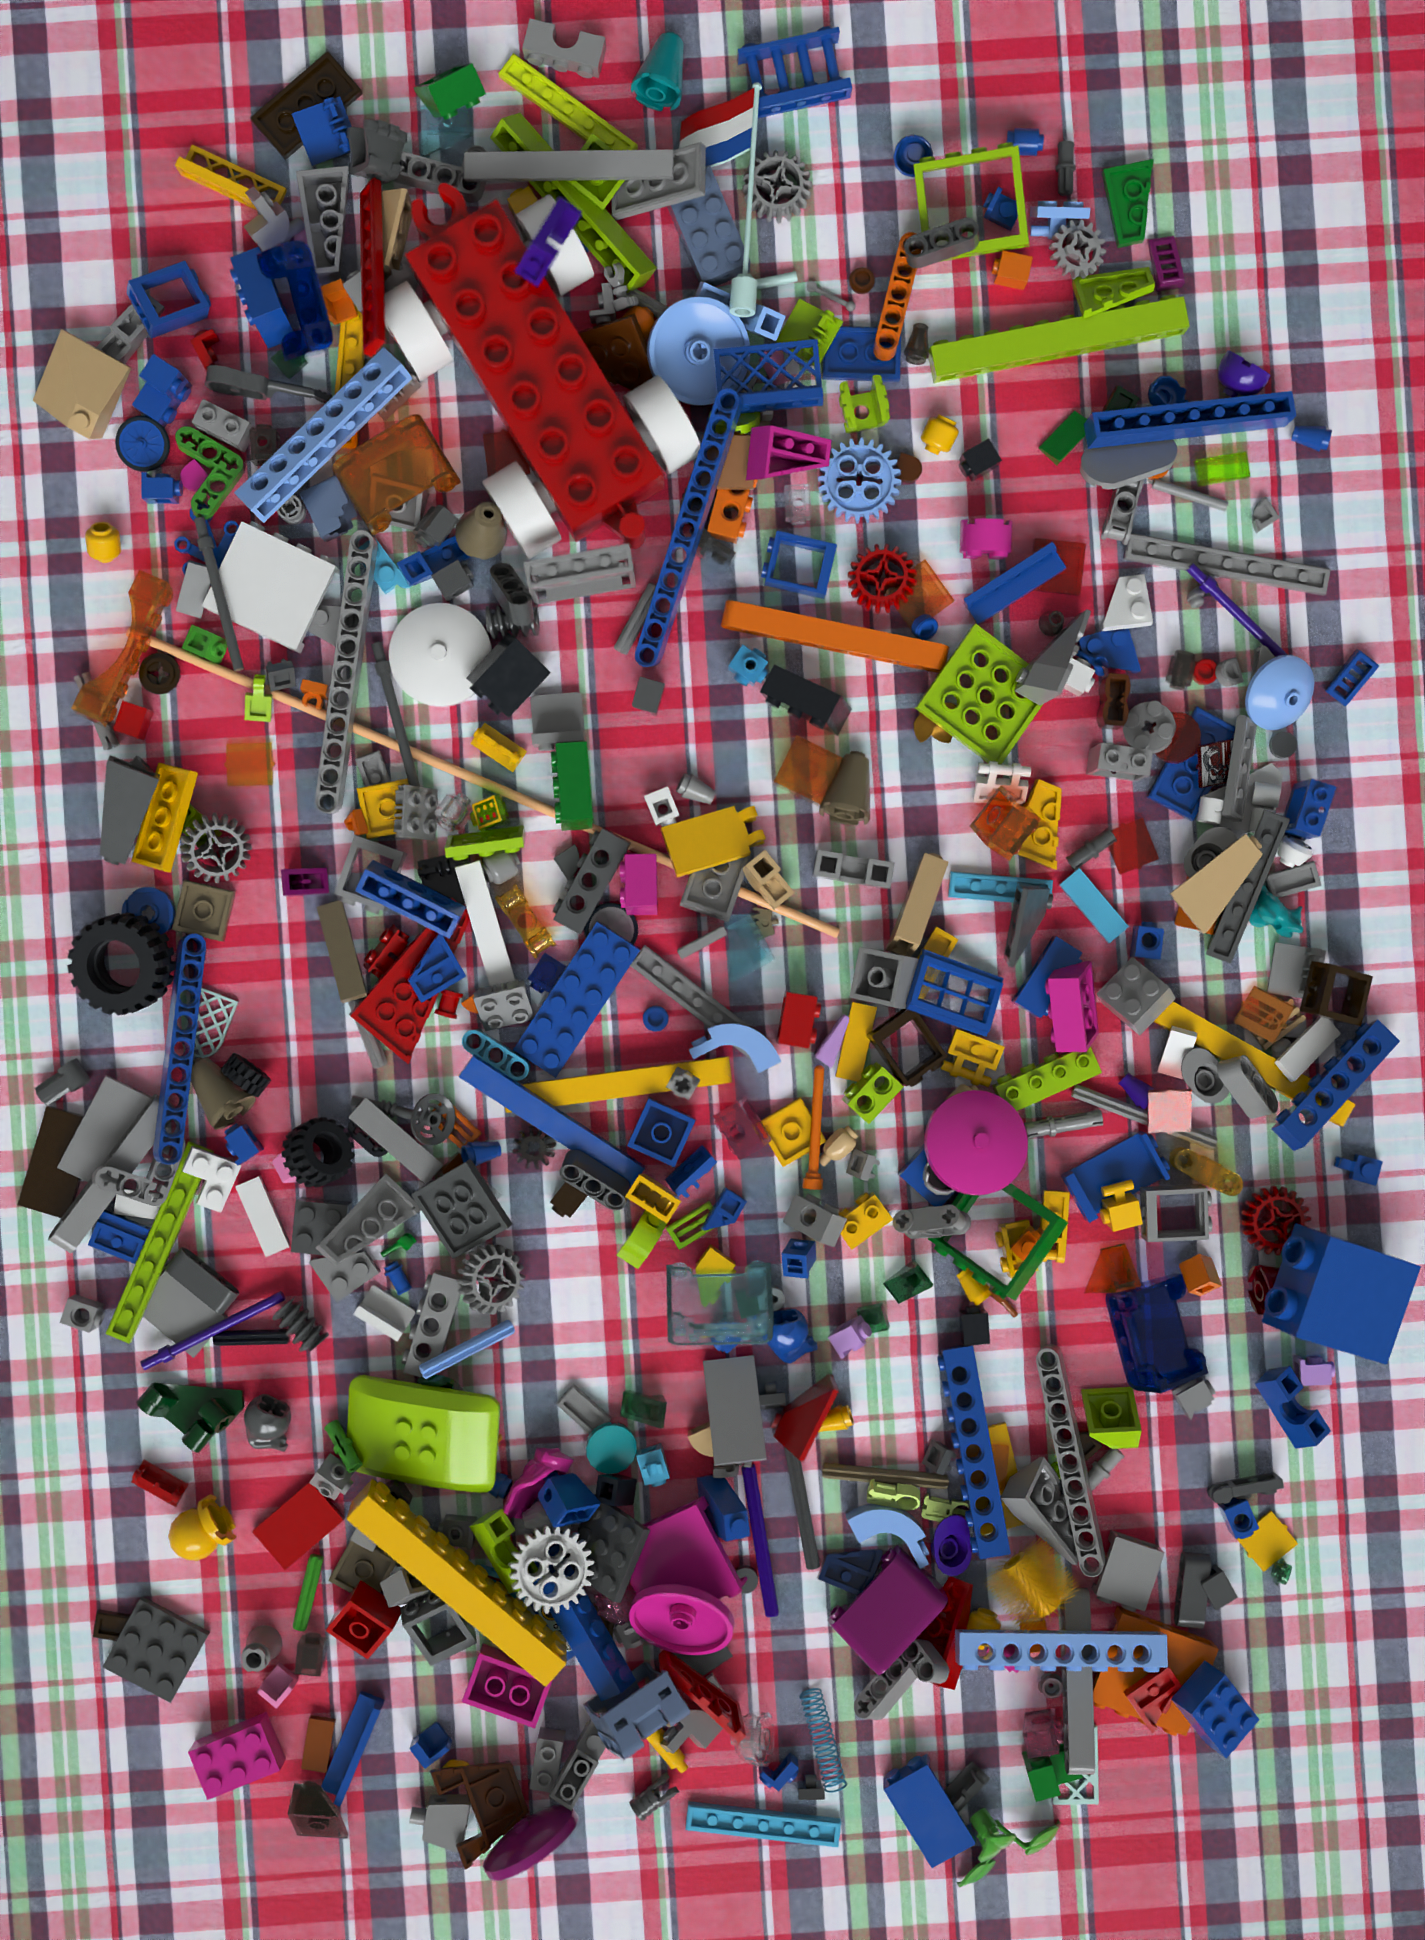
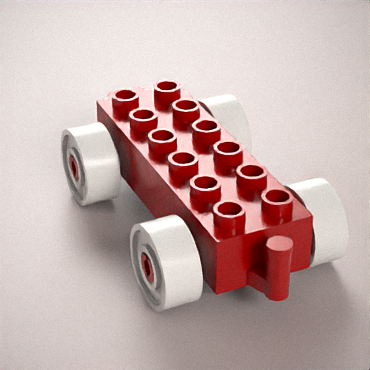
M441 183L438 186V192L441 200L452 209L450 220L442 225L433 223L428 218V209L421 199H414L411 215L417 231L426 242L405 254L416 281L429 301L422 304L407 281L384 294L386 328L419 381L453 362V358L441 337L447 332L451 336L538 480L531 484L522 468L515 461L482 481L489 497L499 507L506 526L528 560L562 540L550 516L554 511L558 512L575 542L605 526L619 536L624 544H629L631 549L639 548L645 541V521L640 514L638 515L637 505L665 489L664 474L660 467L669 475L697 458L701 445L688 417L668 385L657 375L623 395L624 403L633 420L632 423L553 293L554 291L561 297L594 277L591 263L574 229H572L563 245L550 237L547 238L546 242L560 250L538 287L515 272L556 203L550 195L543 197L514 215L516 225L524 240L523 243L497 199L469 214L463 195L455 187L447 183Z

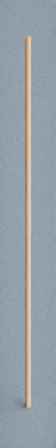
M129 627L126 632L127 637L253 690V679L135 628ZM265 684V694H272L273 699L326 721L327 710L323 708L317 710L316 705L309 702L308 706L305 707L302 704V699L280 690L271 692L269 685ZM338 718L335 720L334 725L344 729L345 721L343 718ZM354 722L353 733L400 752L396 739ZM410 746L412 758L555 818V807ZM593 824L592 829H584L583 831L594 834L596 830L600 832L602 827ZM617 834L631 842L628 850L637 854H656L658 863L673 868L668 855ZM740 887L738 897L837 938L840 928L783 904L773 910L762 895Z

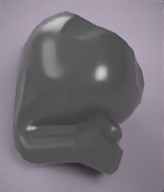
M261 1394L255 1397L247 1406L244 1413V1423L249 1445L254 1449H276L283 1452L287 1449L288 1444L286 1443L287 1437L285 1433L291 1422V1410L285 1402L277 1400L268 1394Z

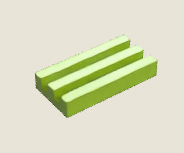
M710 1200L666 1227L679 1250L712 1230L703 1231L701 1229L682 1242L679 1240V1237L704 1223L709 1214L707 1213L677 1233L674 1232L675 1228L704 1210L709 1209L711 1211L713 1206Z

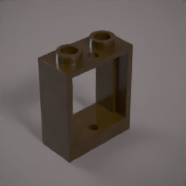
M1311 961L1299 1011L1341 1023L1361 1026L1373 976L1329 963ZM1336 974L1349 977L1341 1014L1328 1011Z
M901 1009L866 1035L896 1079L906 1087L908 1085L910 1087L917 1085L923 1080V1074L929 1070L933 1072L939 1069L944 1064L943 1060L948 1057L920 1015L907 1009ZM911 1021L933 1054L904 1074L882 1041Z

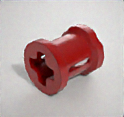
M444 989L441 991L442 996L439 1007L435 1009L434 1013L457 1019L456 1009L459 999L463 997V994Z

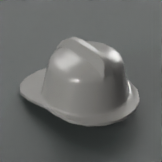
M1213 827L1206 830L1184 858L1186 875L1191 877L1238 839L1237 836L1225 827Z
M1195 1048L1186 1053L1182 1060V1077L1191 1093L1206 1103H1219L1228 1096L1229 1090L1219 1078L1217 1072L1218 1061L1208 1050Z

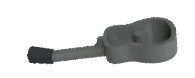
M209 365L207 367L205 386L221 394L266 400L267 398H272L275 392H282L314 398L325 404L332 398L331 394L323 393L320 389L316 390L310 387L271 380L262 375L247 373L225 366Z

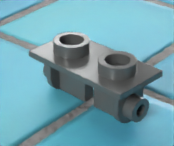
M971 1761L944 1790L959 1813L990 1778Z

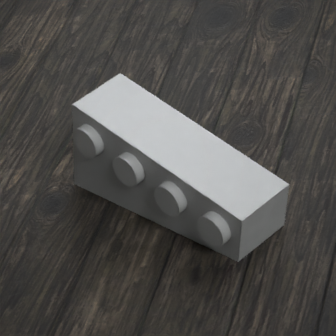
M348 166L296 171L314 285L328 284L340 279L349 187Z

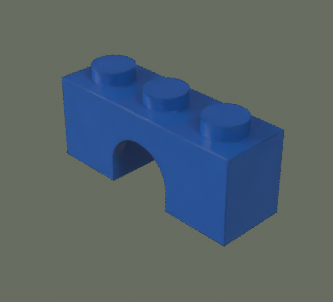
M1291 1366L1269 1369L1254 1383L1295 1449L1317 1446L1331 1432L1318 1409L1307 1410L1296 1401L1295 1396L1304 1387Z

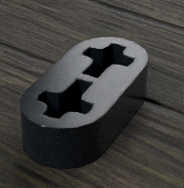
M350 1120L347 1128L348 1133L368 1153L374 1157H381L388 1153L386 1150L383 1151L381 1149L375 1151V1143L370 1139L371 1137L369 1135L366 1136L363 1132L357 1134L355 1132L356 1126Z

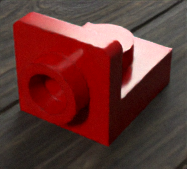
M214 329L201 330L195 334V338L190 340L206 371L209 365H216L214 362L218 361L211 345L220 341Z

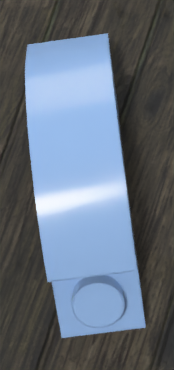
M700 281L695 297L712 298L730 308L731 294ZM756 304L755 315L739 318L744 324L746 331L776 341L786 316Z
M739 1023L713 1025L707 1028L711 1038L706 1039L705 1036H702L691 1042L693 1047L689 1048L692 1058L695 1059L723 1045L737 1046L750 1056L758 1073L782 1062L774 1046L762 1033L752 1027Z
M866 1504L845 1514L859 1543L879 1533H891L905 1541L920 1569L929 1565L926 1556L930 1553L924 1541L921 1540L926 1537L925 1532L919 1522L907 1511L889 1506Z

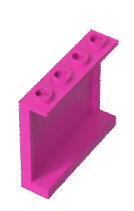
M704 1496L642 1524L650 1529V1532L630 1579L636 1595L648 1587L662 1584H677L697 1588L715 1596L720 1601L722 1597L728 1595L729 1598H732L743 1591L742 1587L748 1579L746 1576L739 1579L704 1512L708 1506Z

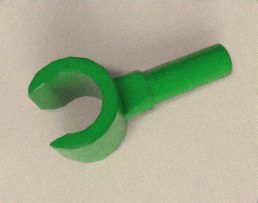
M405 1233L397 1242L381 1251L380 1254L384 1258L400 1246L408 1251L417 1240L410 1233Z

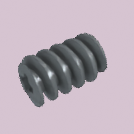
M538 604L536 610L533 611V622L525 626L514 625L506 613H502L499 605L496 606L494 613H491L489 606H486L487 633L490 632L492 638L497 639L499 631L503 638L511 631L512 635L517 638L520 630L524 637H528L531 629L534 636H538L540 631Z
M293 1298L278 1310L272 1319L275 1321L282 1318L279 1328L288 1326L289 1329L285 1335L295 1334L296 1336L292 1343L302 1342L299 1351L309 1350L310 1352L325 1340L329 1333L320 1335L319 1333L323 1326L313 1327L312 1325L316 1318L306 1319L309 1310L299 1311L303 1303L302 1301L293 1303Z

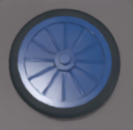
M134 416L127 419L119 427L116 434L115 445L120 459L133 470L140 472L153 471L159 468L168 457L170 450L168 434L161 424L148 416Z

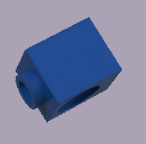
M1143 921L1141 926H1133L1130 957L1161 960L1164 929L1157 928V923ZM1145 933L1150 934L1153 939L1151 946L1148 948L1142 943V937Z
M1233 1497L1229 1503L1218 1504L1227 1528L1235 1539L1248 1538L1254 1534L1253 1531L1260 1529L1247 1499ZM1239 1514H1244L1243 1521L1235 1524V1517Z

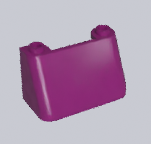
M898 1544L894 1549L890 1548L884 1553L881 1558L883 1561L882 1571L849 1606L846 1604L835 1606L830 1612V1618L828 1619L831 1627L877 1675L883 1674L944 1609L948 1601L943 1586L924 1568L920 1569L917 1562Z

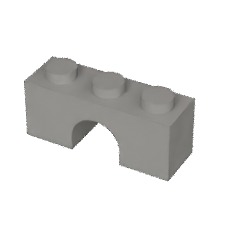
M529 19L522 47L524 60L535 66H541L542 64L552 66L553 69L559 72H567L568 70L576 72L584 78H599L606 52L605 37L580 31L574 46L562 48L555 43V24Z
M817 850L812 877L890 889L895 863Z

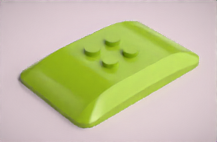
M358 1375L350 1382L347 1437L352 1439V1446L363 1463L356 1472L389 1480H398L399 1482L466 1492L486 1493L494 1487L500 1422V1404L496 1398L486 1394L367 1375Z

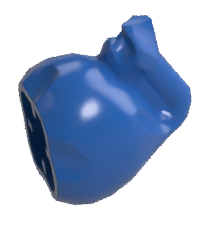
M787 1309L772 1311L766 1315L762 1326L763 1337L771 1350L783 1362L793 1363L804 1354L818 1350L817 1341H814L813 1337L808 1335V1323L800 1311Z

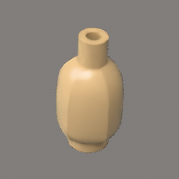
M849 1125L845 1128L837 1129L825 1142L823 1147L824 1153L819 1157V1163L825 1167L831 1160L838 1161L844 1158L856 1146L855 1139L859 1135Z

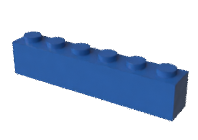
M557 1543L550 1546L548 1549L549 1556L557 1555L560 1546ZM534 1561L537 1568L539 1569V1562ZM549 1564L547 1566L548 1572L553 1574L555 1572L554 1566ZM570 1564L564 1569L565 1577H570L574 1574ZM540 1578L537 1579L535 1582H533L534 1585H536V1584L538 1583V1581L540 1580ZM546 1583L543 1587V1593H552L555 1583ZM578 1593L576 1597L579 1603L576 1604L570 1600L569 1610L560 1605L559 1613H556L552 1606L549 1611L600 1700L604 1701L621 1694L636 1679L587 1593L585 1596Z

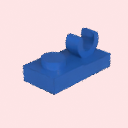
M701 1145L665 1181L678 1196L682 1194L688 1198L690 1195L686 1189L691 1185L698 1189L700 1186L696 1180H699L704 1174L708 1173L717 1161Z

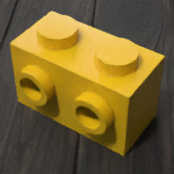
M867 1192L863 1193L854 1200L856 1204L849 1210L845 1207L838 1213L847 1219L840 1235L851 1250L893 1220L873 1192L870 1194Z

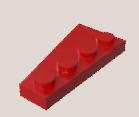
M663 1650L658 1654L660 1671H667L673 1683L740 1743L746 1737L740 1704L673 1653Z

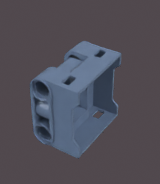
M647 1662L642 1663L631 1671L636 1681L621 1694L601 1701L599 1696L596 1695L583 1704L605 1747L622 1760H626L643 1748L644 1743L642 1740L663 1726L671 1728L690 1714L687 1704L678 1693L667 1671L661 1670L660 1673L654 1670ZM648 1676L650 1682L640 1689L637 1683ZM604 1706L608 1711L605 1714L601 1712L599 1715L595 1713Z

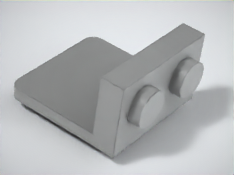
M580 693L534 695L531 697L533 727L531 737L534 748L538 747L539 751L554 750L556 743L585 741L583 703Z

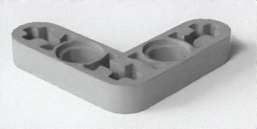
M185 1140L183 1141L182 1156L186 1146ZM165 1146L162 1153L168 1155L170 1147ZM173 1149L171 1150L169 1156L173 1155ZM153 1158L146 1179L109 1166H100L94 1170L92 1182L99 1189L151 1206H159L167 1199L181 1159L177 1163L169 1165V1173L161 1177L157 1173V1167L160 1163ZM109 1171L108 1176L119 1180L117 1184L105 1181L104 1185H102L103 1180L99 1179L100 1174H106ZM130 1178L134 1179L137 1185L135 1191L126 1193L123 1189L124 1182ZM153 1178L165 1181L164 1185L158 1184L157 1192L160 1193L159 1198L155 1197L151 1201L152 1196L148 1195L150 1190H155L157 1186L156 1182H152Z

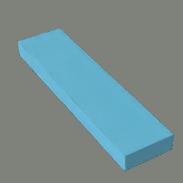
M951 871L948 897L1014 903L1017 882L1048 887L1050 889L1049 893L1052 894L1053 880Z

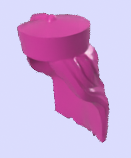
M537 1447L534 1458L525 1465L522 1475L510 1489L503 1509L507 1517L523 1519L522 1512L531 1507L538 1497V1492L545 1484L543 1478L553 1471H557L559 1475L568 1473L574 1459L560 1452L559 1448Z

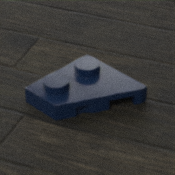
M880 1549L826 1553L817 1579L859 1596L873 1580L883 1551Z

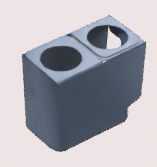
M337 475L300 492L308 513L320 537L325 542L335 539L353 528L351 519L357 517L358 514Z

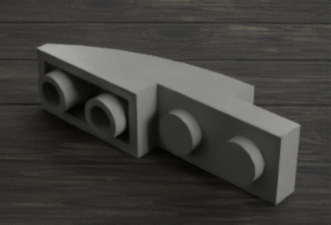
M604 1706L595 1713L599 1715L601 1712L605 1714L608 1711ZM591 1719L589 1723H586L549 1795L550 1798L571 1811L599 1764L598 1760L606 1748Z

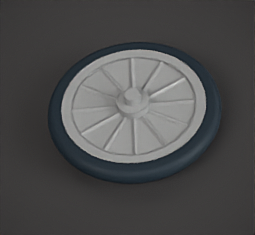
M604 903L595 908L584 927L585 938L596 922L599 921L632 944H635L638 936V924L634 915H627L626 908H621V904Z

